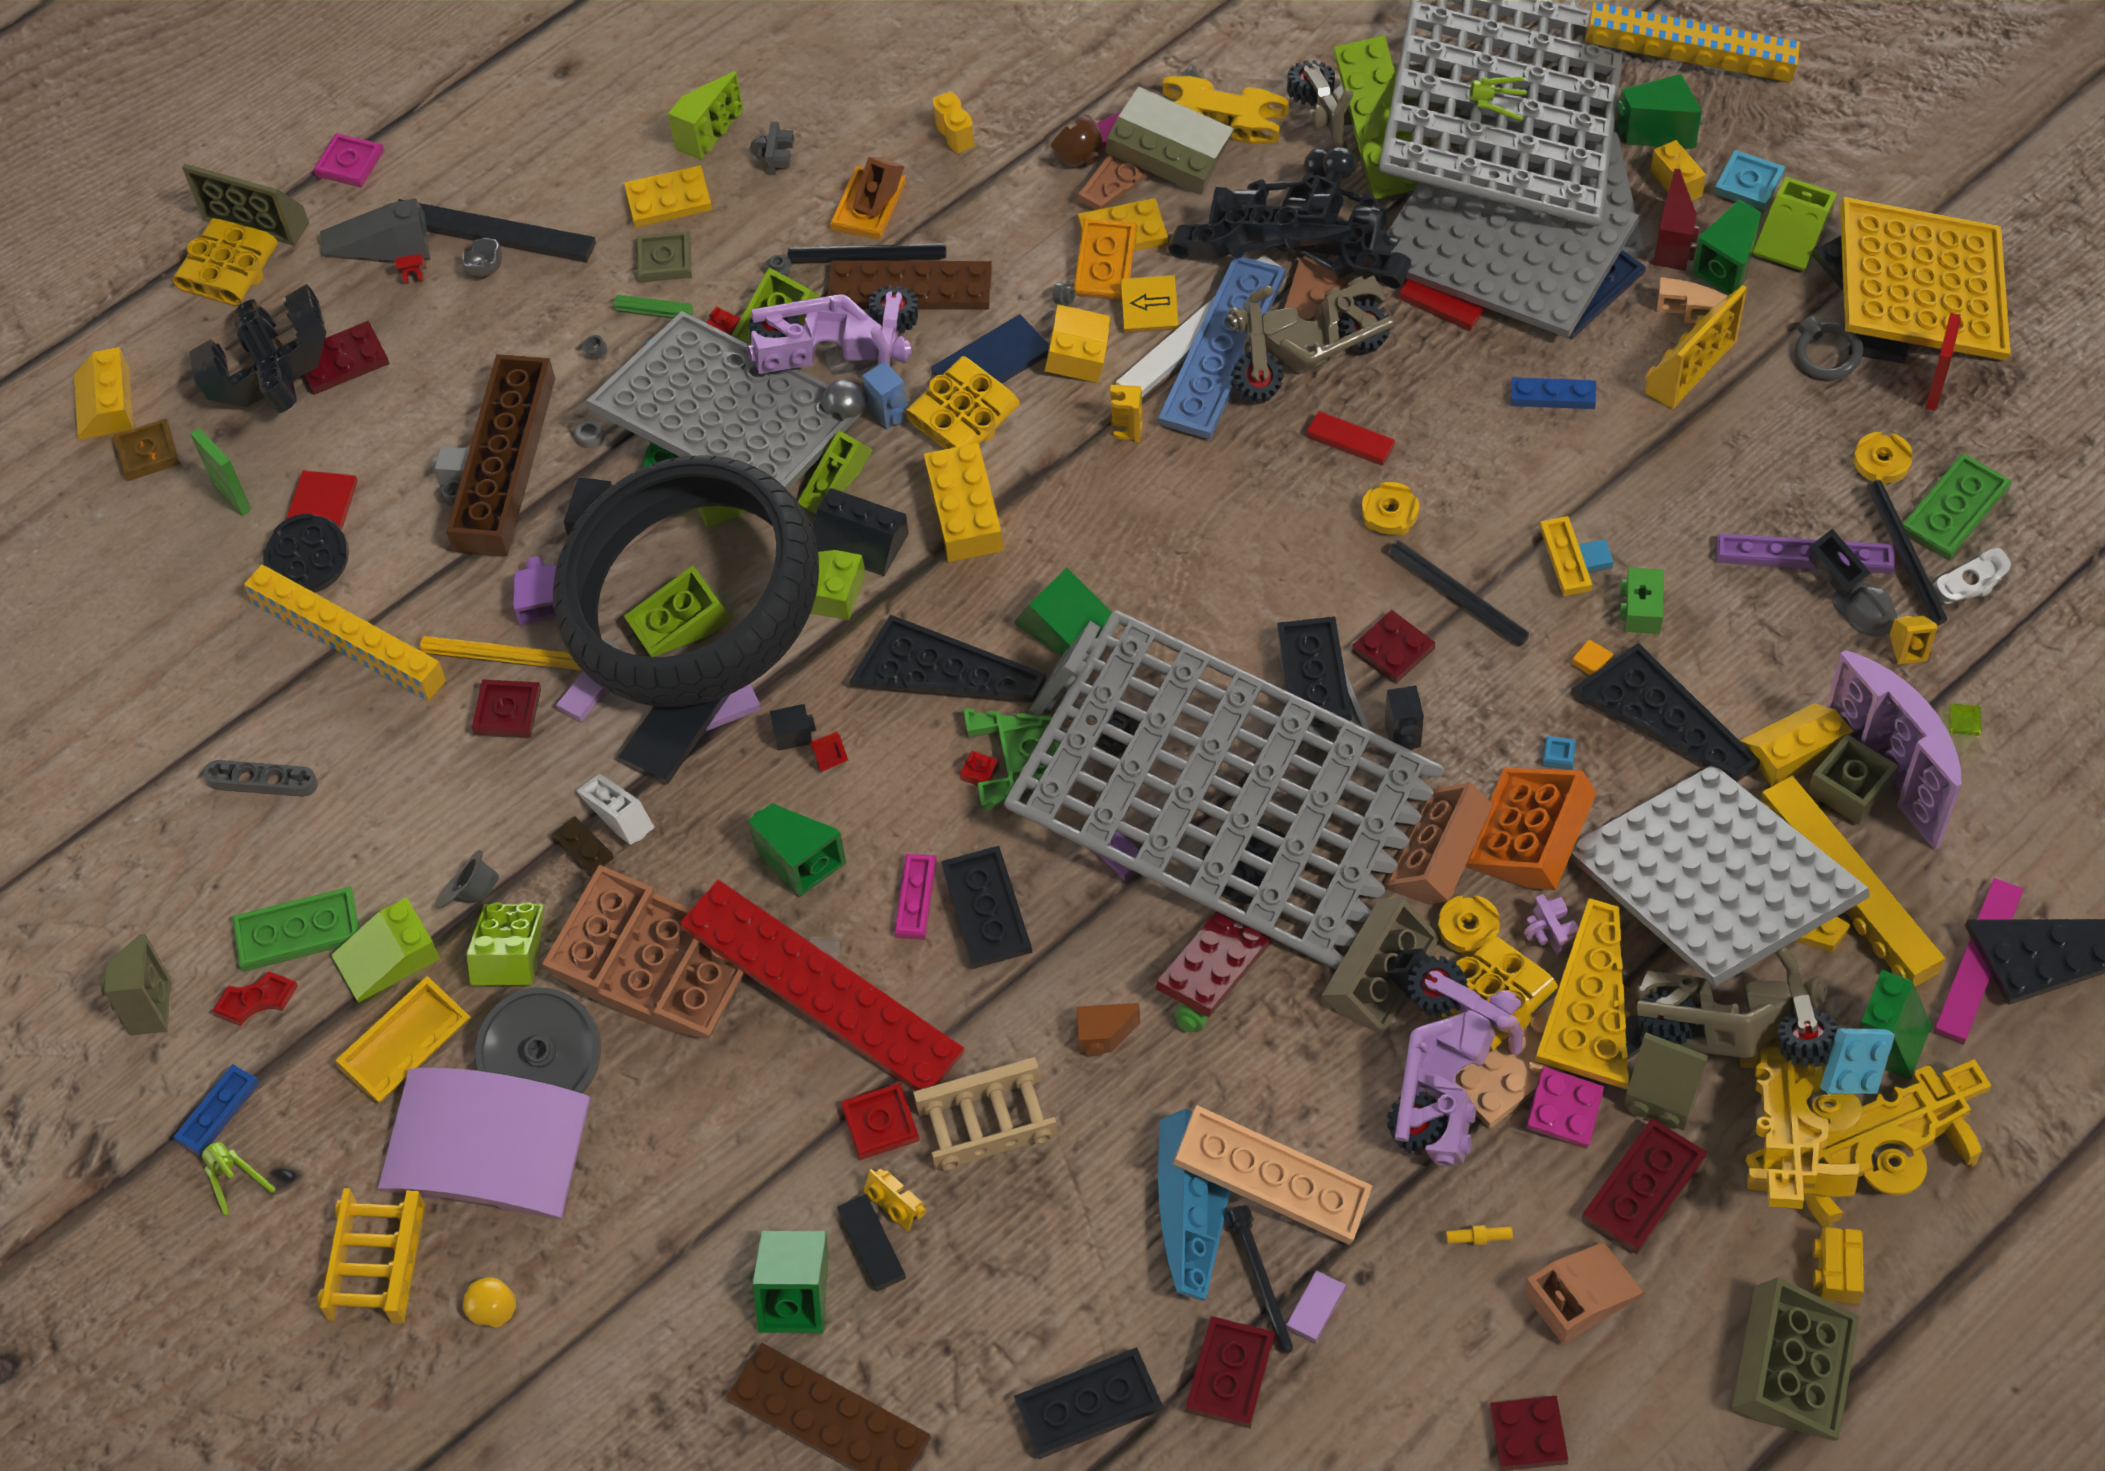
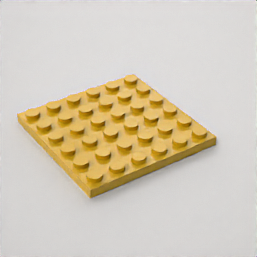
M1848 197L1842 199L1840 203L1846 332L1940 349L1950 313L1960 315L1961 321L1953 351L2004 361L2008 359L2011 352L2001 226Z

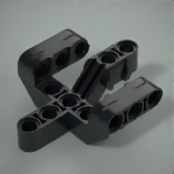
M308 284L285 296L286 302H284V305L288 309L286 315L297 331L295 334L297 338L280 348L274 340L278 336L277 331L274 329L276 323L269 312L259 306L255 299L247 300L236 308L235 324L238 329L237 335L240 344L247 352H250L255 362L235 374L229 375L226 355L219 343L215 344L212 339L189 351L193 378L208 400L249 407L265 397L276 413L285 412L296 403L297 398L293 381L318 367L327 333L324 328L325 323L319 301Z

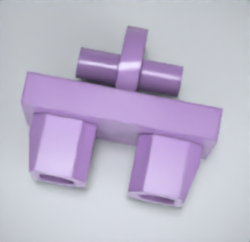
M1544 894L1535 897L1537 906L1533 909L1534 915L1527 918L1530 926L1525 929L1524 935L1529 941L1538 940L1540 945H1545L1549 941L1556 956H1562L1566 954L1567 946L1574 943L1579 928L1574 921L1560 925L1557 919L1567 916L1568 911L1562 897L1546 900Z

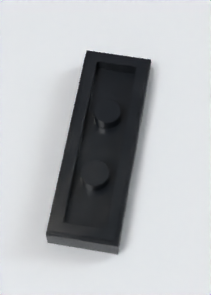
M867 1194L838 1206L837 1209L876 1292L906 1279L901 1264Z

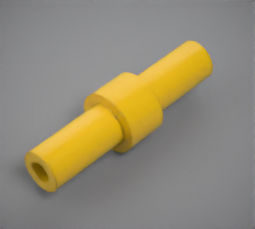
M1486 1225L1472 1226V1229L1446 1231L1447 1244L1473 1242V1245H1487V1241L1513 1240L1512 1226L1486 1228Z

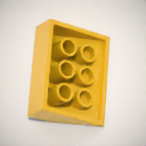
M1742 285L1715 305L1705 316L1701 315L1695 322L1694 328L1689 333L1685 332L1680 337L1678 345L1673 350H1667L1660 364L1657 367L1652 366L1645 377L1647 381L1645 393L1673 410L1737 342L1747 293L1746 286Z

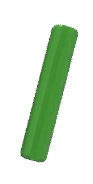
M616 295L614 300L617 311L675 318L681 311L691 316L693 314V307L690 303L627 295Z

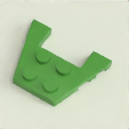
M963 709L968 737L999 732L1008 778L978 783L983 812L1005 802L1051 721V716L1020 713L1017 716L1000 715V711L977 713L975 709ZM1053 740L1046 754L1054 756L1060 743ZM1039 764L1033 778L1040 781L1047 767Z

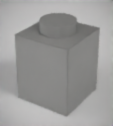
M440 447L438 457H435L433 460V473L437 474L441 486L449 480L461 481L470 448Z

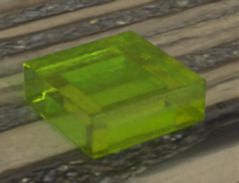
M1950 703L1949 734L1980 736L1982 731L1981 705Z

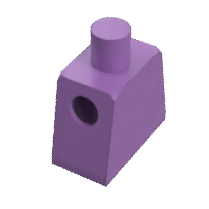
M540 557L529 558L526 561L527 569L519 570L514 575L513 607L519 626L555 618L553 583L556 567L554 564L544 565L543 559Z

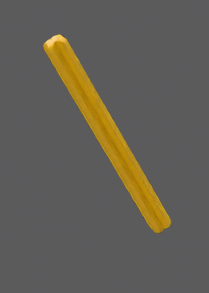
M423 636L420 642L421 652L583 671L573 660L570 653L565 651Z

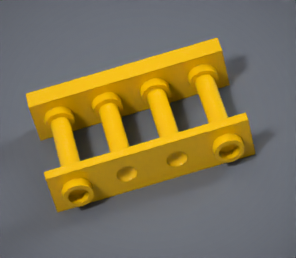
M343 1188L342 1199L337 1200L335 1208L337 1224L324 1289H320L318 1294V1307L322 1310L327 1320L334 1321L337 1306L382 1308L391 1323L404 1324L426 1205L419 1191H406L405 1200L400 1205L358 1204L350 1188ZM354 1216L399 1218V1221H401L399 1232H395L394 1235L351 1233ZM348 1246L389 1247L395 1251L394 1260L390 1261L388 1265L345 1263ZM343 1276L384 1277L390 1281L388 1292H384L383 1295L340 1293Z

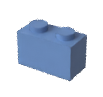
M885 361L862 375L867 397V410L886 430L903 422L907 418L905 410L908 408L905 383Z

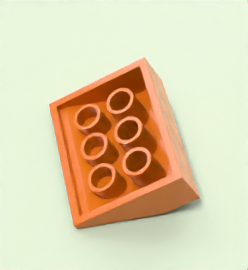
M1504 768L1490 799L1493 806L1488 815V820L1479 834L1477 844L1466 863V868L1529 889L1556 890L1597 794L1585 773L1581 770Z

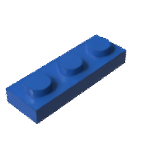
M1512 377L1511 406L1595 409L1596 380Z
M232 1064L173 1137L175 1141L201 1157L203 1151L212 1144L260 1084L258 1079Z

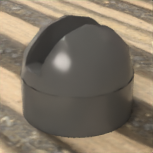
M599 335L589 336L583 343L584 351L593 359L603 357L607 352L606 343Z

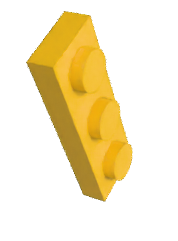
M1569 516L1541 521L1540 530L1563 597L1591 592L1592 582Z

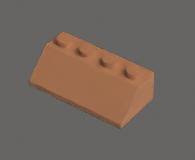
M1471 782L1432 789V798L1428 801H1423L1419 809L1422 816L1420 822L1412 825L1407 834L1410 840L1407 848L1400 849L1395 860L1397 862L1395 872L1389 873L1384 883V887L1387 890L1425 904L1441 903L1450 900L1493 806Z

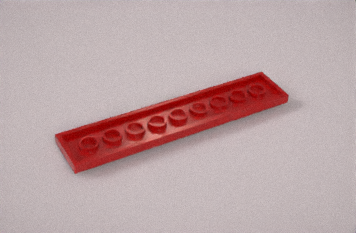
M719 879L680 922V929L915 1091L938 1085L964 1053L963 1046Z

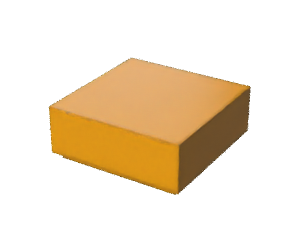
M1588 639L1572 659V665L1592 675L1611 662L1614 653Z

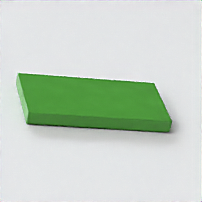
M1962 453L1903 523L1904 529L1909 538L1950 560L2011 487L2012 480Z
M351 886L232 916L239 965L242 972L339 948L360 929L354 892Z

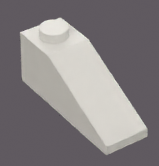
M600 773L576 790L578 795L616 835L630 845L642 840L649 831L655 828L640 800Z

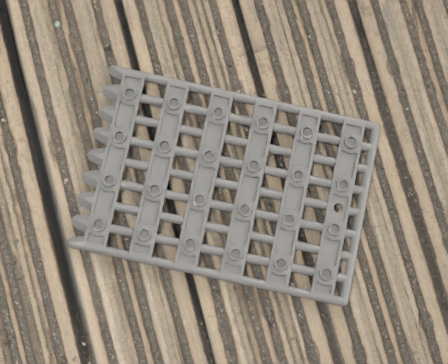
M1411 0L1379 170L1384 174L1599 226L1603 220L1623 50L1615 48L1609 50L1594 44L1572 41L1573 33L1586 36L1587 21L1592 8L1591 6L1588 11L1581 9L1577 0H1566L1564 4L1556 3L1555 0H1437L1436 6L1423 4L1421 0ZM1447 1L1461 4V13L1446 9ZM1472 8L1488 11L1487 19L1472 16ZM1498 14L1513 17L1512 25L1497 22ZM1523 20L1537 23V32L1522 28ZM1548 26L1563 30V37L1548 35ZM1416 28L1431 31L1430 39L1415 36ZM1441 34L1456 37V46L1440 42ZM1467 40L1482 44L1481 52L1466 49ZM1492 47L1508 50L1507 59L1491 55ZM1518 53L1533 56L1532 65L1518 62ZM1543 59L1559 63L1558 71L1543 68ZM1410 61L1425 64L1424 73L1409 70ZM1569 66L1584 69L1583 77L1568 74ZM1435 68L1451 71L1450 79L1434 76ZM1594 72L1609 75V84L1593 80ZM1461 74L1477 77V80H1481L1482 77L1522 76L1524 78L1522 82L1505 83L1502 85V88L1513 89L1514 86L1528 90L1527 99L1514 95L1494 93L1493 100L1488 101V103L1522 116L1523 121L1509 118L1486 108L1477 107V102L1470 101L1469 99L1471 85L1460 82ZM1538 94L1554 96L1553 105L1538 102ZM1403 96L1419 98L1418 107L1402 104ZM1564 99L1580 103L1579 112L1563 108ZM1429 102L1444 104V114L1428 110ZM1590 106L1606 109L1605 118L1589 114ZM1460 108L1471 111L1470 120L1455 117V109ZM1481 115L1496 117V127L1480 123ZM1507 121L1523 124L1522 133L1507 130ZM1533 128L1548 130V140L1532 136ZM1397 129L1413 133L1412 141L1396 139ZM1559 134L1575 137L1574 146L1559 143ZM1423 136L1439 139L1438 149L1422 145ZM1585 141L1601 143L1600 153L1584 149ZM1450 142L1465 146L1464 155L1448 152ZM1476 149L1491 152V161L1475 158ZM1502 155L1518 159L1517 168L1501 165ZM1528 162L1544 165L1543 175L1527 171ZM1555 168L1571 172L1570 180L1565 181L1554 178ZM1581 175L1596 178V188L1581 185Z
M1113 611L1097 638L1099 639L1098 644L1093 652L1086 657L1085 667L1070 685L1004 802L1005 808L1337 970L1344 957L1333 948L1334 945L1351 947L1358 935L1346 924V921L1353 920L1365 923L1372 912L1358 898L1359 895L1380 898L1384 895V885L1370 874L1371 871L1393 873L1397 868V862L1383 850V847L1405 849L1410 842L1408 836L1396 827L1395 823L1416 825L1421 820L1420 812L1408 803L1407 799L1428 801L1433 796V790L1419 778V775L1441 777L1445 771L1444 767L1120 611ZM1118 624L1126 627L1119 640L1112 637ZM1154 641L1179 653L1173 665L1147 654ZM1105 647L1113 650L1106 663L1099 660ZM1141 664L1166 675L1160 689L1134 677ZM1207 666L1233 678L1226 691L1200 679ZM1092 670L1100 673L1093 686L1086 683ZM1128 687L1153 699L1147 712L1121 700ZM1194 689L1220 701L1214 714L1188 703ZM1260 692L1286 704L1280 717L1254 705ZM1079 693L1087 696L1080 709L1073 706ZM1115 710L1141 722L1134 735L1108 723ZM1181 713L1207 724L1201 738L1175 726ZM1248 715L1274 727L1268 740L1242 728ZM1066 716L1073 719L1067 733L1059 730ZM1087 718H1094L1096 724L1088 725L1085 720ZM1314 718L1340 729L1334 743L1308 731ZM1102 734L1128 746L1121 759L1095 747ZM1169 736L1195 748L1188 761L1162 749ZM1235 739L1261 750L1255 764L1229 752ZM1054 740L1060 743L1054 756L1046 754ZM1302 741L1328 753L1322 766L1295 754ZM1368 743L1395 756L1389 769L1362 756ZM1088 758L1114 769L1108 783L1082 771ZM1156 760L1182 772L1175 785L1149 773ZM1223 762L1249 774L1243 787H1239L1216 775ZM1039 764L1047 767L1040 781L1033 778ZM1289 765L1316 777L1310 790L1283 778ZM1356 767L1383 779L1377 792L1350 780ZM1075 782L1101 793L1094 807L1068 795ZM1143 784L1169 796L1162 809L1136 797ZM1210 786L1237 798L1230 812L1204 800ZM1028 788L1033 793L1027 804H1023L1019 800L1025 789ZM1277 788L1304 801L1297 814L1271 802ZM1344 791L1371 803L1365 816L1337 804ZM1062 805L1088 817L1081 831L1055 819ZM1129 808L1156 820L1149 834L1123 821ZM1197 810L1224 822L1217 836L1191 824ZM1265 812L1291 825L1285 838L1258 826ZM1331 815L1359 827L1352 841L1325 828ZM1116 832L1143 844L1136 858L1110 846ZM1184 834L1211 847L1204 860L1177 848ZM1252 836L1279 849L1272 863L1245 850ZM1319 839L1346 851L1340 865L1313 852ZM1171 858L1198 871L1191 885L1164 872ZM1239 861L1266 873L1260 887L1233 875ZM1307 863L1334 876L1328 889L1300 877ZM1226 885L1253 898L1247 912L1220 900ZM1294 887L1322 900L1315 914L1288 902ZM1282 912L1309 925L1302 939L1275 926Z

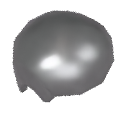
M490 238L473 241L471 251L463 250L461 261L463 269L475 277H485L496 272L502 262L499 243L495 239Z
M842 378L833 381L827 387L822 396L821 405L827 414L837 412L841 415L842 419H845L847 417H856L863 412L866 407L867 397L860 385L854 381Z

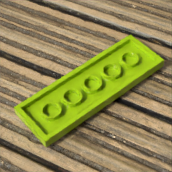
M1383 35L1334 46L1333 53L1343 91L1349 89L1353 92L1348 110L1371 195L1379 201L1413 193L1419 182L1384 174L1379 170L1396 80L1386 36ZM1397 129L1396 139L1411 142L1412 134L1411 132Z

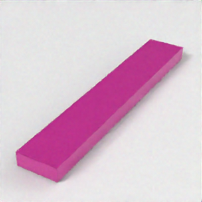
M1993 878L1978 919H2013L2024 888ZM1972 938L1969 940L1934 1030L1935 1034L1961 1044H1965L1991 976V972Z

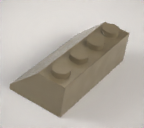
M1404 898L1379 899L1321 996L1341 1016L1379 1034H1384L1406 997L1405 993L1387 975V971L1400 950L1422 948L1430 956L1440 936Z

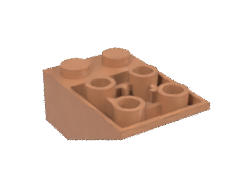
M1605 1242L1553 1261L1528 1277L1524 1295L1564 1346L1643 1296L1644 1292Z

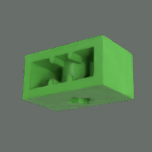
M1628 567L1627 579H1621L1620 596H1625V603L1620 604V620H1625V632L1660 634L1663 621L1664 569Z

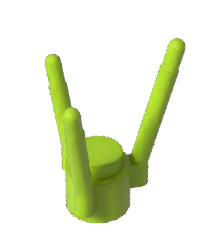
M1522 76L1482 77L1481 80H1472L1469 99L1470 101L1477 102V107L1486 108L1509 118L1523 121L1522 116L1488 103V101L1493 100L1494 93L1526 95V90L1496 88L1493 85L1522 82L1524 78Z
M215 1142L203 1151L202 1159L207 1164L204 1171L210 1178L224 1216L229 1214V1210L216 1175L226 1174L228 1178H233L234 1174L231 1170L234 1167V1163L269 1192H275L274 1186L244 1162L235 1150L228 1151L222 1142Z

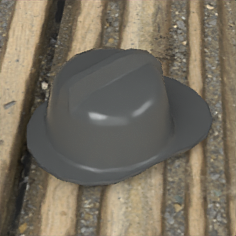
M1863 582L1844 598L1837 591L1835 592V607L1860 632L1872 637L1883 636L1891 632L1894 619H1897V612L1893 607L1889 594L1883 589Z
M481 850L476 851L464 868L443 888L435 903L437 909L447 906L454 899L466 903H476L489 895L499 880V875L482 861L483 852Z

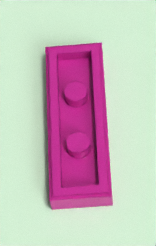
M906 854L894 932L895 938L926 940L937 862L936 855Z

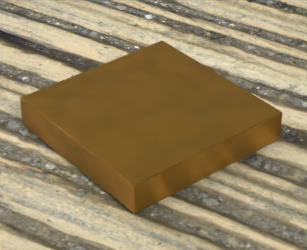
M166 418L113 435L127 481L181 464Z

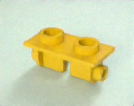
M872 1169L869 1170L863 1192L867 1194L871 1201L878 1204L890 1215L893 1221L901 1225L907 1232L910 1231L914 1217L920 1219L927 1211L924 1208V1202L919 1200L909 1190L900 1195L899 1192L903 1190L904 1185L888 1170L883 1171L879 1169L876 1173Z

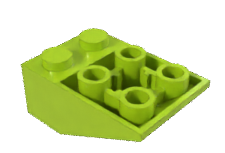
M732 71L683 95L668 112L675 150L702 160L713 149L721 135L727 132L735 118L741 115L743 103L737 72Z
M1785 176L1760 233L1753 255L1805 272L1813 252L1833 215L1837 193Z
M529 902L521 904H484L466 954L471 986L532 985L538 964L544 904H532Z

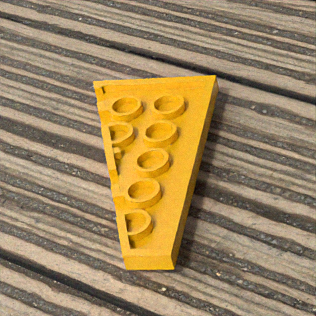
M1589 898L1535 1061L1627 1090L1629 1074L1627 1069L1628 1055L1625 1034L1626 1020L1624 985L1622 981L1623 967L1620 946L1619 907Z

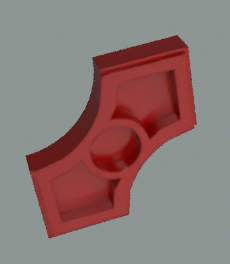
M269 971L252 985L245 987L227 986L213 1008L212 1013L215 1017L241 1026L246 1019L257 1012L269 1009L283 1011L298 985L294 980Z

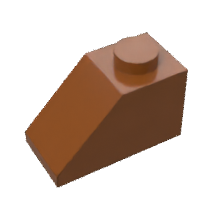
M868 157L853 208L877 217L896 193L904 166L883 157Z
M1139 1003L1077 1007L1080 1054L1100 1056L1104 1053H1111L1140 1024Z

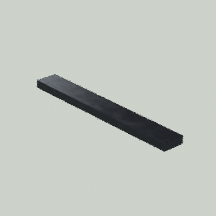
M419 203L425 213L427 232L473 241L490 238L495 239L500 246L586 263L596 245V240L593 236Z

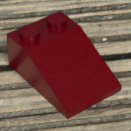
M1674 169L1659 227L1653 265L1686 271L1688 260L1694 261L1697 245L1692 244V242L1697 243L1700 227L1695 226L1697 213L1680 169Z

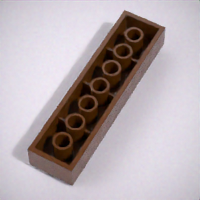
M496 354L446 530L454 552L508 556L555 382L550 358Z

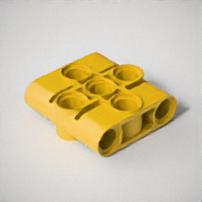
M213 218L201 236L189 242L187 246L188 256L172 278L173 283L187 293L238 306L251 286L257 285L263 280L264 273L262 269L278 246V241L274 236L265 231Z
M962 356L943 375H937L931 379L929 388L905 410V415L916 428L943 449H950L979 443L980 445L982 442L993 439L996 429L1020 406V402L1016 395L970 359ZM978 389H985V391H982V392H979V391H976V390H978ZM940 391L946 392L944 394H938V392ZM966 407L967 409L960 410L958 408ZM980 423H987V425H984V426H981V425H978V424H980ZM948 425L946 428H940L939 426Z
M1492 936L1471 957H1464L1456 962V965L1460 966L1468 983L1466 984L1468 988L1480 995L1482 999L1489 1002L1490 996L1496 995L1497 991H1510L1516 994V998L1521 1001V1006L1512 1016L1517 1018L1521 1029L1527 1027L1531 1022V1013L1558 988L1556 981L1548 972L1497 936ZM1453 1008L1451 1010L1453 1015L1447 1017L1446 1013H1442V1017L1446 1019L1461 1014L1462 1012L1457 1011ZM1494 1028L1495 1037L1489 1051L1492 1052L1510 1033Z

